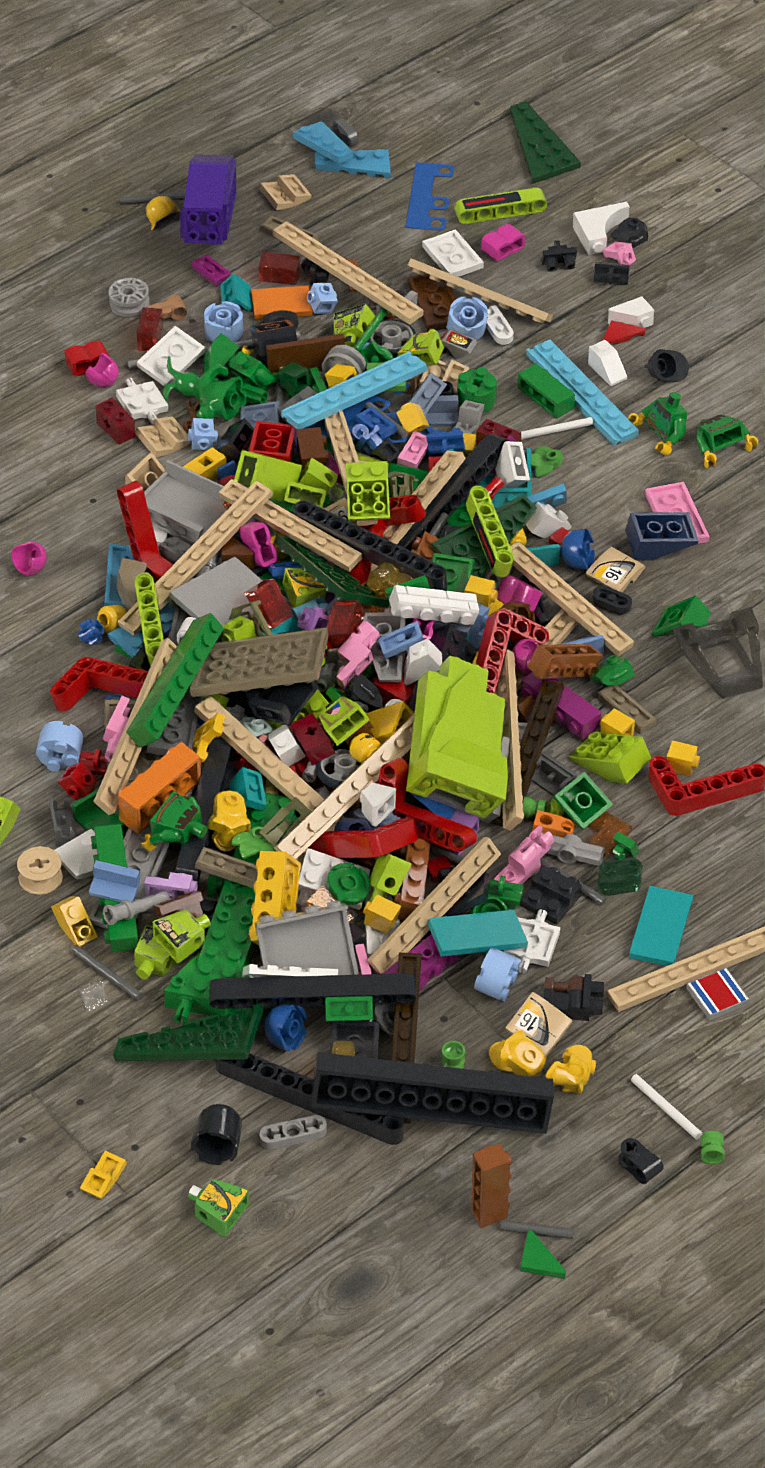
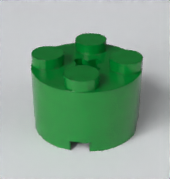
M484 367L460 373L457 381L458 406L461 407L464 401L468 400L484 404L483 413L490 411L496 403V378Z

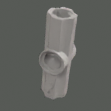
M567 834L564 837L552 835L554 843L547 854L557 856L560 861L566 864L580 861L597 866L601 865L605 847L584 843L578 836L573 834Z

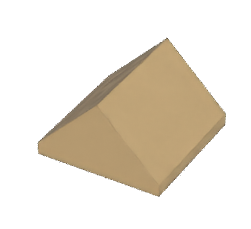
M150 452L125 475V484L127 485L136 480L141 484L145 492L165 472V469L153 453Z

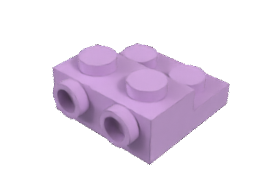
M170 872L169 879L146 876L144 882L145 897L166 891L169 898L172 899L194 890L197 891V881H193L192 875ZM154 909L146 911L150 913H155Z

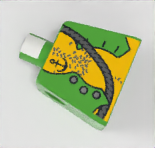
M214 1179L210 1181L204 1190L195 1185L192 1186L188 1193V1198L195 1201V1216L226 1237L249 1205V1190Z

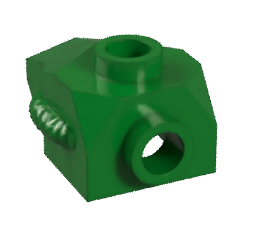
M372 341L360 351L366 361V370L367 363H382L394 359L388 349L380 347L375 341Z
M612 655L607 657L598 666L597 670L590 676V679L594 683H603L608 686L620 685L634 677L635 674L628 659Z

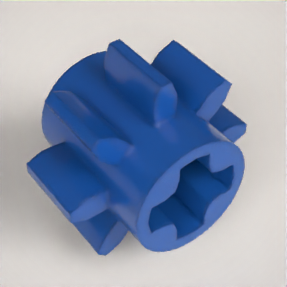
M91 618L79 624L82 629L78 631V635L83 643L96 645L103 640L101 635L104 634V628L98 620L93 621Z

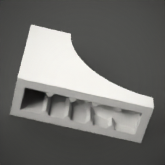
M627 202L574 213L573 229L588 255L603 252L607 246L606 234L614 226L629 217V205Z

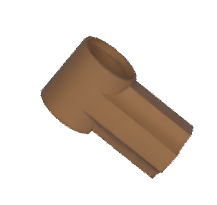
M171 295L165 302L146 306L150 322L170 317L174 320H181L186 317L188 312L179 295Z

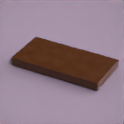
M430 274L408 277L407 283L410 290L417 293V306L423 309V316L421 318L427 332L430 329H447L451 304L456 300L452 288L446 285L448 281L443 279L440 282L429 278Z
M344 334L267 345V369L271 373L279 371V367L295 362L307 369L317 367L319 372H322V363L331 348L336 345H345Z

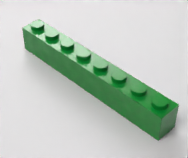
M212 613L192 621L128 727L126 733L139 747L159 739L223 631L224 627Z

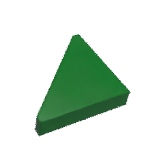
M528 1230L520 1271L565 1279L566 1270L532 1230Z

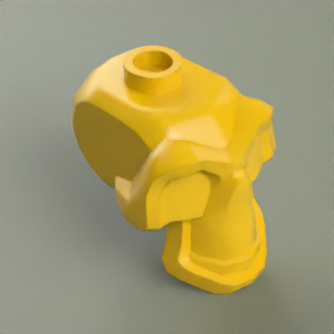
M222 791L215 796L213 815L208 821V828L215 830L211 836L212 841L220 851H232L236 847L231 844L233 838L241 832L249 831L251 828L250 820L246 814L244 798L235 791Z
M522 1030L516 1031L511 1037L502 1040V1042L494 1043L489 1049V1058L494 1066L499 1070L513 1072L516 1075L536 1077L542 1071L546 1062L544 1052L527 1038Z
M573 1045L568 1047L565 1053H563V1063L558 1061L553 1063L546 1073V1078L553 1079L554 1086L561 1085L563 1093L573 1092L580 1094L583 1092V1086L587 1084L590 1074H594L596 1060H592V1052L586 1046Z

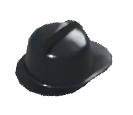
M658 349L649 358L648 364L645 365V368L648 369L653 378L663 381H682L686 378L689 371L686 357L682 353L673 350Z

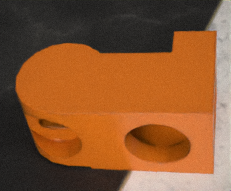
M537 810L532 831L541 826L543 827L542 833L549 831L552 835L564 837L567 834L574 833L575 824L572 820L563 816Z

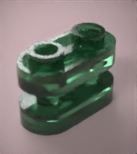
M625 858L603 862L598 870V891L603 895L611 896L639 890L641 888L643 871L641 861L636 858Z

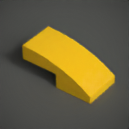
M104 1151L95 1169H90L80 1189L102 1199L127 1164L126 1160Z

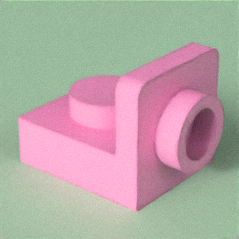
M614 242L603 250L604 257L618 259L619 264L630 265L636 261L631 243Z

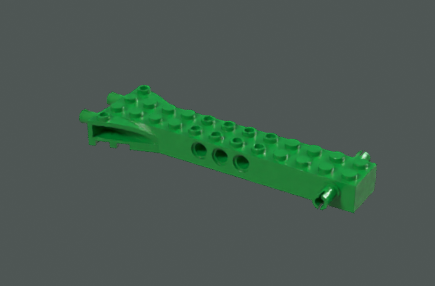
M265 793L267 806L263 811L251 807L246 808L247 818L251 823L250 830L254 827H264L291 800L288 797ZM292 809L270 832L287 818L291 824L285 830V834L299 818V812L296 809ZM237 846L233 857L256 865L260 854L256 853L246 859H242L239 851L240 846ZM228 879L225 880L201 952L192 958L176 976L172 977L170 984L164 990L165 1008L176 1009L173 1017L175 1022L180 1024L182 1017V1023L187 1022L190 1012L208 1016L218 1014L221 1017L232 1014V1010L239 1009H217L209 1005V982L217 978H247L243 977V967L251 964L257 945L251 941L249 935L250 926L253 924L251 909L252 904L255 903L256 894L254 888ZM241 1008L242 1011L249 1010V1009H253V1008Z

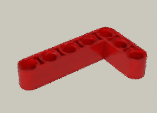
M135 480L118 488L117 497L133 559L147 563L146 572H149L153 577L154 583H156L174 564L160 556L144 490L141 484Z
M416 495L390 497V519H377V524L360 527L383 538L386 526L419 522L425 517L426 512ZM362 558L350 572L345 569L344 571L358 579L360 585H362L369 577L372 563Z
M500 609L487 618L476 660V665L488 670L486 692L494 694L496 692L508 640L517 643L523 639H532L538 645H543L549 640V632L545 627L507 609Z
M83 657L52 686L50 694L59 712L70 710L92 687L138 698L149 671L92 657Z
M655 756L649 762L648 779L666 811L671 815L678 816L763 791L765 789V766L757 763L682 784L669 761L663 756Z
M396 758L381 766L378 784L396 788L395 809L392 811L393 815H397L401 819L413 817L417 837L454 852H461L476 843L477 835L472 828L404 802L409 769L404 759Z
M407 817L374 830L325 831L308 848L335 858H372L388 854L417 841L418 838L413 817Z

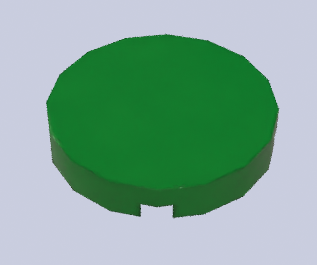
M340 863L333 866L327 874L325 881L326 889L334 900H340L341 903L346 905H356L363 902L371 887L370 879L366 872L361 868L354 867V864Z

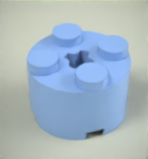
M466 297L456 299L451 304L447 329L454 330L476 340L479 339L486 329L488 319L486 305L474 297L472 299Z
M227 301L221 302V305L215 306V303L209 305L204 311L205 339L213 343L218 335L222 333L233 342L240 340L244 332L241 308L237 304Z
M52 721L45 724L40 732L36 756L47 766L48 770L53 772L67 769L77 764L83 744L81 730L72 724L70 726L63 725V721Z
M490 948L482 963L480 975L476 978L474 989L505 1002L510 991L508 988L510 984L513 985L517 978V970L521 959L498 949Z

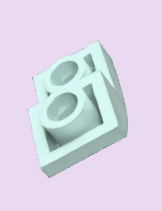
M245 717L239 721L255 737L272 732V727L263 719Z

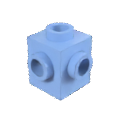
M313 283L307 294L308 302L311 304L314 314L332 313L338 302L336 292L333 290L331 283Z
M193 418L192 427L188 430V441H191L192 449L209 450L213 447V443L217 442L218 437L217 430H214L213 419Z

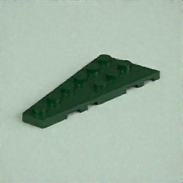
M527 101L510 106L511 117L514 126H516L517 136L520 139V146L525 162L528 165L532 184L581 168L580 160Z
M524 494L495 509L509 544L535 514L537 509ZM472 522L433 542L430 549L434 553L474 559L475 564L472 576L481 578L490 568Z
M276 535L274 543L280 547L279 550L290 555L293 562L300 564L302 570L312 574L314 580L324 584V588L336 595L335 598L345 603L352 601L360 606L368 604L388 609V599L375 596L377 592L372 588L360 585L358 579L339 567L334 566L332 568L326 564L327 560L325 558L310 553V549L293 539Z
M255 1004L253 1009L242 1011L241 1008L232 1010V1014L221 1017L215 1014L183 1022L181 1027L173 1029L170 1026L162 1027L161 1032L153 1034L142 1032L119 1038L113 1057L115 1061L247 1059L262 1016V1004Z

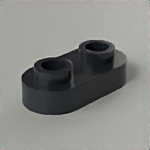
M598 586L593 590L592 600L600 607L617 614H626L632 608V599L627 594L607 586Z

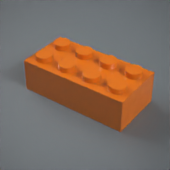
M182 742L175 747H171L165 756L160 760L154 761L148 770L140 773L130 785L124 786L118 794L119 820L139 835L150 825L152 817L173 791L184 797L199 784L201 777L200 756Z

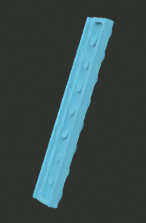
M551 340L535 345L531 350L529 348L526 349V355L534 364L537 363L574 392L575 406L587 418L592 417L593 425L614 446L618 442L623 443L638 436L639 430Z
M409 351L281 410V417L286 418L287 422L297 430L303 429L426 372L427 364L418 357L412 356Z

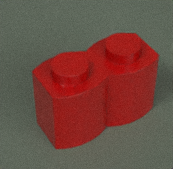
M91 341L83 346L76 345L64 350L65 362L74 376L86 374V370L89 367L93 368L98 363L101 353L110 357L102 341Z

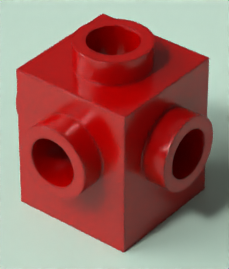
M79 762L65 770L58 784L70 797L78 800L94 791L93 787L98 779Z

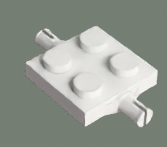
M130 377V380L129 378L125 380L128 387L116 390V397L124 410L134 420L148 418L151 424L154 425L157 419L156 415L168 411V404L153 381L137 385L133 378Z
M542 909L538 910L536 919L518 918L528 940L527 948L504 951L521 959L518 968L520 973L522 969L523 973L527 972L529 963L549 966L560 935V927L544 922L547 916L545 910H543V913Z

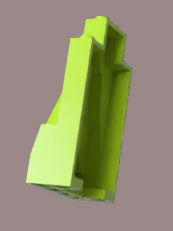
M449 656L440 665L439 673L428 670L418 680L406 791L425 798L436 788L470 800L466 804L465 812L485 819L506 800L508 781L507 757H504L501 752L505 698L486 692L487 669L463 661L458 657Z

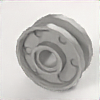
M123 278L114 282L109 288L110 308L112 312L119 316L134 317L141 315L146 311V306L150 305L148 286L140 279Z
M336 345L331 348L322 363L324 375L336 364L355 367L357 375L366 371L364 357L359 351L347 345Z

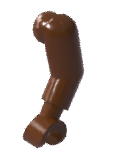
M198 399L195 407H191L190 400L187 403L190 419H186L183 422V429L187 433L192 427L193 418H197L196 413L200 410Z

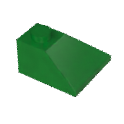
M696 595L666 607L651 635L657 637L688 633L696 629L701 630L707 625L711 612Z
M585 772L580 774L553 797L581 830L585 829L613 805Z

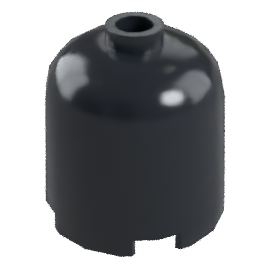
M213 1104L202 1110L197 1119L191 1141V1150L199 1155V1160L212 1165H221L222 1161L230 1159V1162H232L236 1158L242 1130V1120L238 1112L224 1104Z

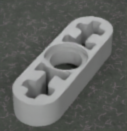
M312 1115L265 1126L259 1133L260 1145L265 1149L272 1150L321 1139L327 1133V1122L320 1115ZM297 1129L300 1133L296 1136H290L287 1134V1131ZM271 1135V1137L274 1139L269 1140L267 1136Z

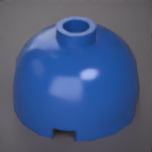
M572 530L564 537L562 545H559L560 557H563L568 567L576 570H588L594 563L595 550H591L590 543H594L590 530Z
M283 1004L273 1008L264 1020L267 1040L274 1047L281 1050L290 1051L291 1049H298L307 1031L306 1028H303L304 1021H307L305 1010L301 1006Z

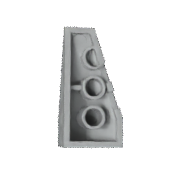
M392 612L363 613L362 623L364 621L370 623L379 632L378 635L380 637L407 626L406 618L393 616ZM377 639L370 650L379 682H401L406 651L386 659Z

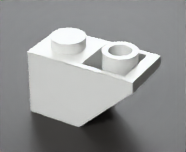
M539 502L535 504L537 507L535 514L525 524L531 533L542 538L553 535L561 527L567 530L572 527L567 521L568 516L563 511H556L549 504L545 506Z

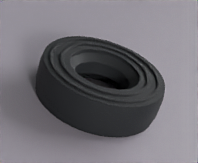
M279 310L268 313L263 319V324L289 320L297 329L298 317L292 311Z

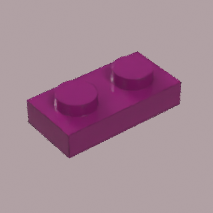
M207 254L192 262V268L216 287L231 276V272Z

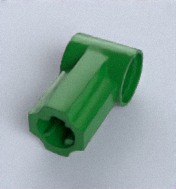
M241 377L243 382L242 390L246 391L247 402L255 405L266 403L268 391L250 385L246 378Z

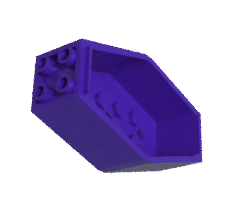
M196 154L191 159L184 209H180L181 238H184V243L223 244L228 239L236 199V160H233V155Z

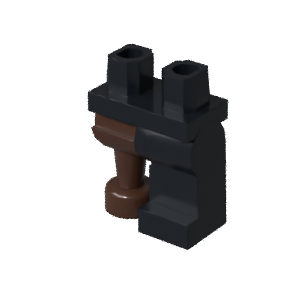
M585 974V977L574 975L570 978L569 982H555L554 978L545 977L544 999L571 1020L582 1019V1021H589L590 1015H602L603 1000L591 999V997L604 996V982L592 981V974Z

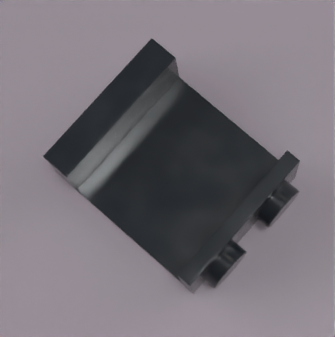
M314 681L311 683L299 682L289 686L278 685L267 700L253 697L249 701V705L256 718L289 726L318 688Z

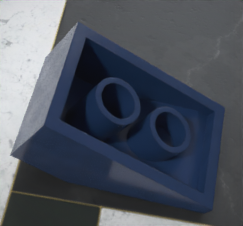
M689 512L630 513L625 528L634 559H656L697 545L699 542Z

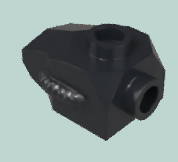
M628 217L611 233V237L623 243H631L632 248H635L648 241L649 233L644 222L638 218Z
M362 673L359 676L356 674L348 682L350 686L348 688L350 692L349 698L354 702L358 700L373 710L381 709V692Z

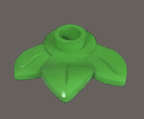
M547 446L534 448V454H531V467H536V478L551 473L553 468L559 467L563 462L562 452L556 449L552 450Z
M254 827L249 832H241L233 838L231 844L240 846L239 851L242 859H246L256 853L260 854V851H274V846L259 833L263 827Z

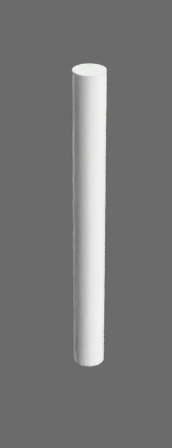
M592 417L521 431V440L593 425Z
M635 1074L631 1078L633 1084L696 1140L700 1138L702 1132L639 1075Z

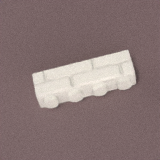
M395 585L389 597L392 615L403 618L474 625L479 614V606L475 594Z

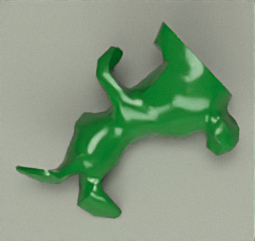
M168 356L167 371L174 376L175 381L165 384L163 387L162 396L166 402L170 390L173 389L185 396L196 397L199 400L201 407L196 413L197 418L213 419L215 417L223 421L231 420L241 410V407L246 404L247 394L246 391L242 390L243 382L240 376L225 379L221 382H214L217 375L228 376V368L218 364L213 365L201 376L194 372L182 373L172 368L171 357Z

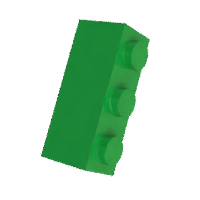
M537 363L518 373V389L556 419L574 409V392Z

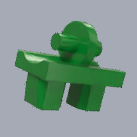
M501 876L500 881L489 879L488 896L499 898L507 906V909L515 910L517 906H520L524 885L506 882V876Z

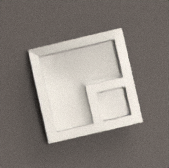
M92 828L55 850L61 857L62 865L77 880L94 875L93 855H96L97 851L96 849L92 850L91 836H95Z

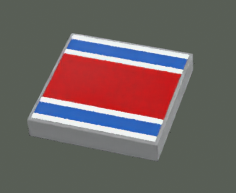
M727 967L689 982L686 986V989L709 1021L747 1006L750 1002V999Z

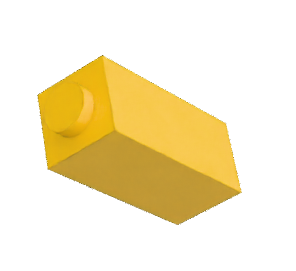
M212 447L183 467L214 481L217 478V469L226 464V457L223 453L218 452Z

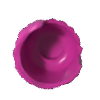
M101 353L98 363L93 368L89 367L86 370V378L89 382L102 388L112 386L119 375L118 366L115 361L104 353Z
M27 542L13 548L11 559L20 573L25 576H32L38 574L44 568L47 561V553L45 548L39 543Z
M532 639L520 640L512 650L515 657V668L521 673L528 675L533 671L527 665L538 646V643Z

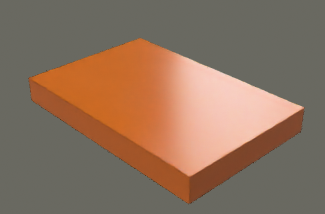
M309 286L252 289L251 295L255 320H262L268 313L279 310L292 311L297 317L312 316V306L307 299Z

